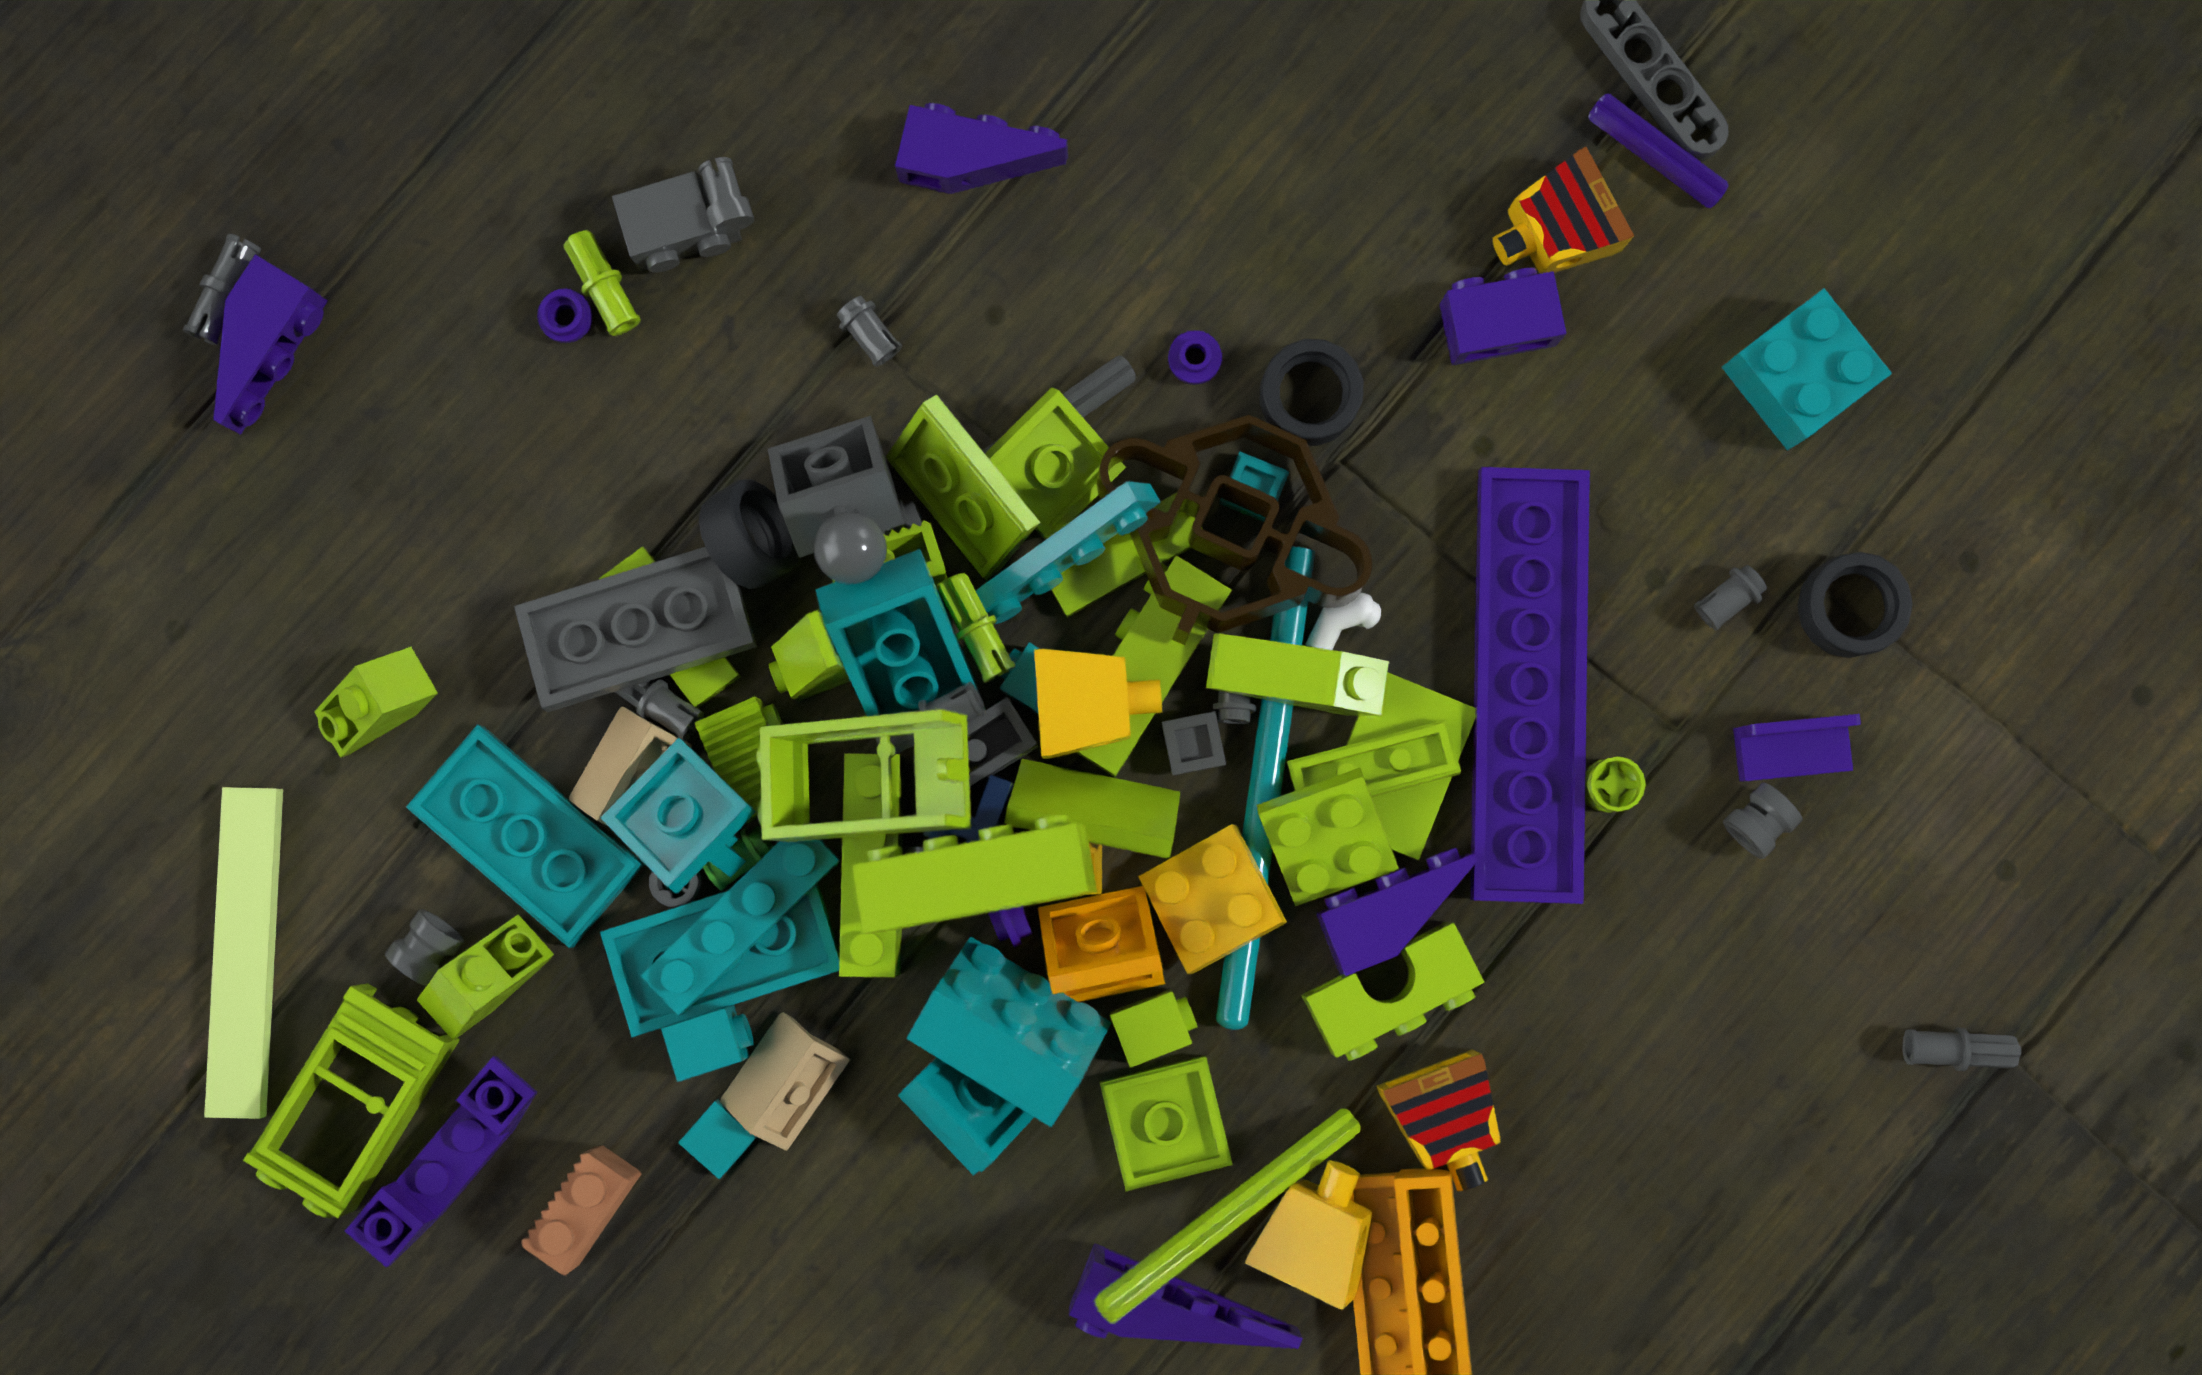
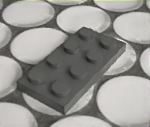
M706 546L514 606L541 709L547 713L757 647L740 586L721 572L710 557Z

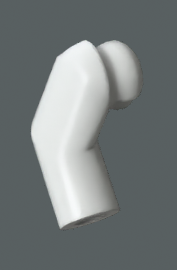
M1360 593L1354 601L1345 606L1337 608L1323 607L1305 646L1333 650L1343 629L1357 625L1367 629L1375 626L1381 617L1379 604L1374 602L1370 595Z

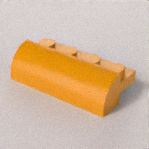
M1426 1168L1401 1169L1396 1173L1359 1175L1350 1200L1372 1211V1221L1358 1290L1353 1299L1361 1375H1472L1451 1172L1441 1169L1427 1170Z

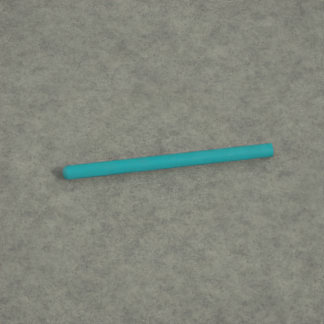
M1292 546L1284 565L1293 571L1312 578L1315 551ZM1303 599L1298 607L1273 615L1270 641L1302 645L1308 606L1307 600ZM1261 699L1242 836L1268 884L1273 849L1258 815L1257 805L1281 796L1293 705ZM1260 938L1224 957L1216 1020L1223 1028L1240 1030L1248 1024Z

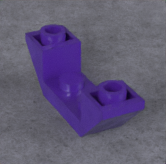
M497 1056L492 1057L456 1099L461 1105L401 1176L395 1182L382 1187L345 1232L386 1268L391 1266L445 1213L512 1134L536 1096L537 1091Z

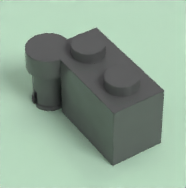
M715 158L718 172L712 168L711 162L708 160L698 167L699 173L695 171L612 196L629 255L640 271L648 269L649 272L653 273L664 272L680 264L679 259L699 253L702 257L716 256L728 251L731 248V243L742 240L739 230L750 226L754 222V216L748 198L741 195L731 158Z

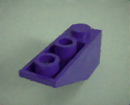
M927 103L924 108L910 105L895 168L900 183L953 194L1064 165L1068 158L1067 139L1059 138V134L1056 131L1046 127L1031 126L1028 128V131L1008 127L1006 121L992 115L981 114L977 115L976 119L956 115L952 108L942 104Z
M256 254L225 299L214 409V421L240 435L246 426L254 424L261 416L265 407L264 398L274 383L280 381L288 374L294 363V352L303 338L311 335L318 328L323 318V308L328 302L310 287Z
M1455 847L1425 859L1429 868L1411 876L1408 875L1406 867L1376 878L1375 881L1378 889L1358 896L1354 887L1325 898L1327 909L1317 912L1316 916L1339 974L1348 976L1396 957L1477 863L1478 860L1475 853L1459 856Z

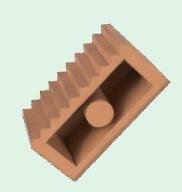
M603 1145L593 1147L580 1154L581 1160L574 1164L573 1171L567 1173L568 1179L561 1183V1189L554 1192L555 1198L548 1201V1208L541 1211L542 1217L535 1220V1226L528 1230L529 1236L522 1239V1245L525 1250L565 1276L580 1265L642 1174L638 1169Z

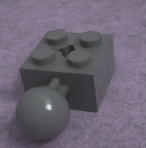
M868 416L768 448L778 505L799 558L814 553L820 569L829 578L839 583L858 584L872 578L880 570L886 558L887 544L884 533L893 527L904 524L890 468L872 417Z

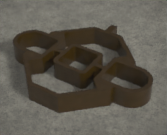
M1246 415L1168 440L1165 447L1139 438L1124 439L1112 445L1105 452L1101 460L1097 477V491L1101 500L1116 490L1110 481L1109 470L1117 463L1125 460L1143 462L1183 481L1168 512L1152 508L1146 513L1148 520L1142 526L1130 532L1160 608L1181 617L1172 639L1180 644H1186L1195 623L1213 632L1220 633L1298 607L1303 599L1327 608L1345 606L1359 596L1371 575L1372 557L1370 550L1359 536L1336 525L1340 517L1306 440L1256 417ZM1247 438L1293 459L1312 505L1300 508L1290 532L1283 534L1272 528V524L1279 511L1278 501L1273 496L1221 475L1212 481L1206 496L1201 497L1189 490L1200 466L1196 452L1237 439ZM1216 497H1221L1265 518V522L1251 550L1242 548L1201 528ZM1180 512L1186 513L1195 518L1188 536L1189 545L1194 550L1242 571L1251 569L1262 549L1275 553L1277 560L1266 582L1272 596L1225 612L1215 610L1171 590L1152 543L1167 538ZM1297 534L1308 536L1346 554L1356 567L1357 581L1347 587L1334 588L1285 567L1284 563Z

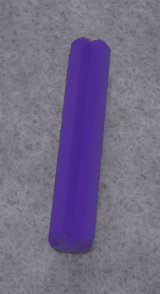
M1604 94L1591 109L1588 116L1590 121L1706 208L1715 206L1727 191L1729 185L1726 180L1611 94Z

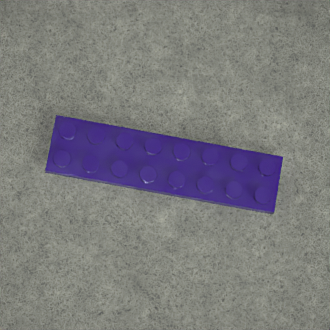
M1481 467L1478 470L1474 708L1476 710L1473 727L1471 853H1475L1478 861L1471 868L1470 900L1584 904L1590 470Z

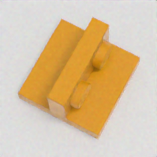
M1143 886L1038 907L1052 994L1064 993L1077 1002H1083L1165 984L1147 895Z

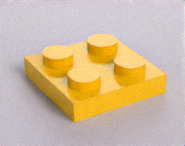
M1231 824L1138 876L1187 974H1194L1287 923L1237 825Z

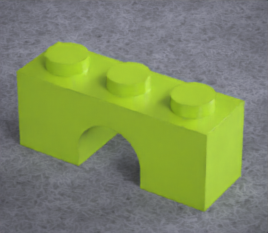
M1444 922L1412 938L1403 948L1401 954L1407 964L1408 978L1402 991L1393 998L1387 1000L1371 998L1363 989L1356 973L1348 976L1339 975L1301 995L1330 1053L1334 1057L1338 1058L1345 1054L1348 1061L1357 1059L1378 1047L1375 1038L1393 1029L1397 1036L1406 1034L1427 1022L1423 1015L1424 1013L1442 1004L1445 1010L1449 1011L1476 997L1472 989L1485 982L1454 923Z

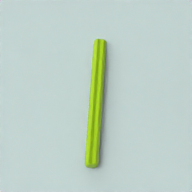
M1348 1109L1338 1110L1099 1293L1094 1300L1098 1311L1109 1323L1117 1322L1354 1138L1361 1129L1359 1122Z

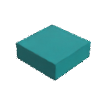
M1239 452L1230 478L1271 495L1278 501L1290 471ZM1223 498L1220 499L1219 504L1265 522L1263 516Z
M717 1099L678 1143L713 1175L720 1179L757 1136L750 1134Z

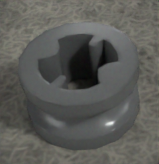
M699 871L689 881V887L681 889L685 894L679 898H676L674 891L664 890L663 882L653 872H651L649 877V888L652 896L659 903L668 907H678L692 903L699 896L702 889V875Z

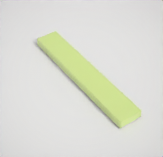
M222 787L204 1117L260 1119L266 1117L283 789Z

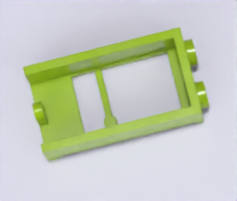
M939 709L760 727L757 764L761 771V800L758 805V819L762 827V839L798 842L910 832L971 829L967 715ZM914 734L916 816L892 818L891 758L895 755L896 749L890 743V737ZM880 738L877 754L881 757L882 819L810 824L808 744Z
M368 983L349 987L343 997L345 1000L250 1153H247L243 1160L258 1169L256 1176L262 1182L280 1190L289 1188L305 1198L302 1203L308 1210L324 1218H332L333 1216L340 1218L358 1208L460 1040L456 1038L453 1041L448 1035L438 1037L418 1025L416 1022L419 1016L404 1007L390 1008L375 999L373 995L377 988ZM343 1045L404 1081L390 1107L385 1105L382 1097H372L328 1070ZM322 1078L365 1103L370 1113H381L384 1115L341 1187L279 1150Z

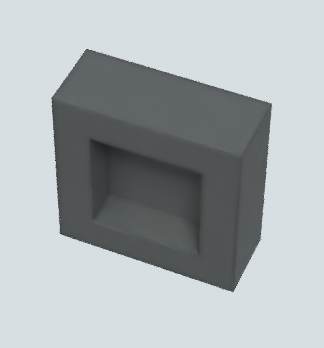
M1215 711L1161 723L1172 776L1226 765Z

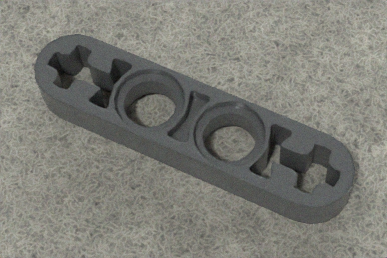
M1584 0L1580 16L1585 29L1666 136L1699 161H1706L1712 158L1726 143L1729 134L1726 119L1637 1ZM1600 2L1604 5L1613 2L1617 6L1613 17L1608 13L1600 17L1596 13ZM1629 21L1632 25L1628 26L1620 34V36L1617 39H1615L1612 35L1616 31L1617 27L1619 26L1622 29L1625 23ZM1631 39L1644 40L1651 48V59L1645 63L1631 61L1624 52L1626 41ZM1663 80L1676 82L1683 91L1682 102L1677 105L1663 103L1656 94L1657 84ZM1692 104L1696 109L1690 117L1686 116L1679 123L1675 118L1681 116ZM1706 126L1712 132L1707 141L1703 139L1697 143L1690 136L1696 128L1700 130Z

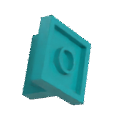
M678 738L602 815L601 819L669 889L678 893L708 861L730 878L740 869L746 861L731 847L738 840L734 834L756 811L683 740Z
M937 1057L898 1095L973 1176L978 1171L982 1172L1034 1118Z

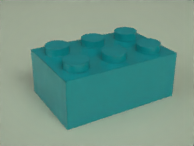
M920 549L883 563L880 570L872 578L862 583L843 584L834 582L816 589L824 625L867 717L915 712L919 710V701L924 699L928 703L968 682H972L979 693L972 670L961 644L956 638V632Z
M970 936L934 989L906 1039L1052 1127L1081 1082L1112 1022L1100 1016L1088 1004L1077 1002L1064 993L1052 994L1050 983L1045 978L1026 971L1005 958L996 948L982 944Z

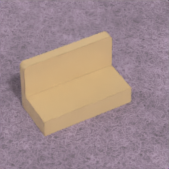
M621 707L571 792L569 801L595 820L607 825L601 819L602 815L678 739V736L656 726L633 711ZM684 741L690 748L692 747V744Z
M782 1012L725 1091L720 1102L750 1134L787 1151L850 1059L839 1049L811 1035L794 1018Z

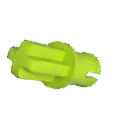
M584 230L569 236L568 240L564 243V248L584 283L581 291L585 297L592 298L607 326L609 335H621L636 327L641 319L638 314L636 315L619 283L622 276L618 270H612L592 232Z
M962 573L944 580L938 586V591L959 629L956 638L958 641H965L983 676L984 683L994 680L996 675L1000 677L1013 670L1016 665L1011 660L993 625L997 622L995 615L988 616L969 577Z

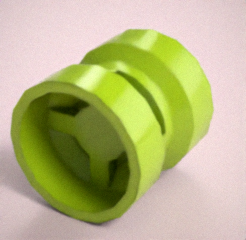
M1619 756L1593 762L1585 769V803L1595 811L1604 813L1629 810L1638 804L1644 795L1646 783L1643 772L1636 763L1628 758Z

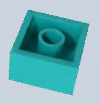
M1825 288L1721 367L1787 451L1810 437L1892 374Z

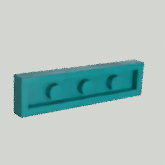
M1125 482L978 588L976 593L988 616L995 615L997 622L994 624L1007 621L1022 610L1020 602L1031 594L1040 595L1059 585L1063 581L1061 573L1075 563L1076 565H1083L1100 556L1105 551L1103 543L1117 533L1125 535L1142 526L1148 520L1146 513L1161 503L1151 484Z
M821 839L798 842L779 841L640 975L641 978L678 1016L682 1015L838 865L841 859Z

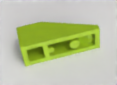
M819 611L806 615L771 646L776 661L769 663L774 683L780 693L788 691L790 697L798 702L850 682L848 674L824 625L822 614Z
M1217 633L1213 636L1206 688L1345 716H1375L1382 713L1389 661L1336 650Z

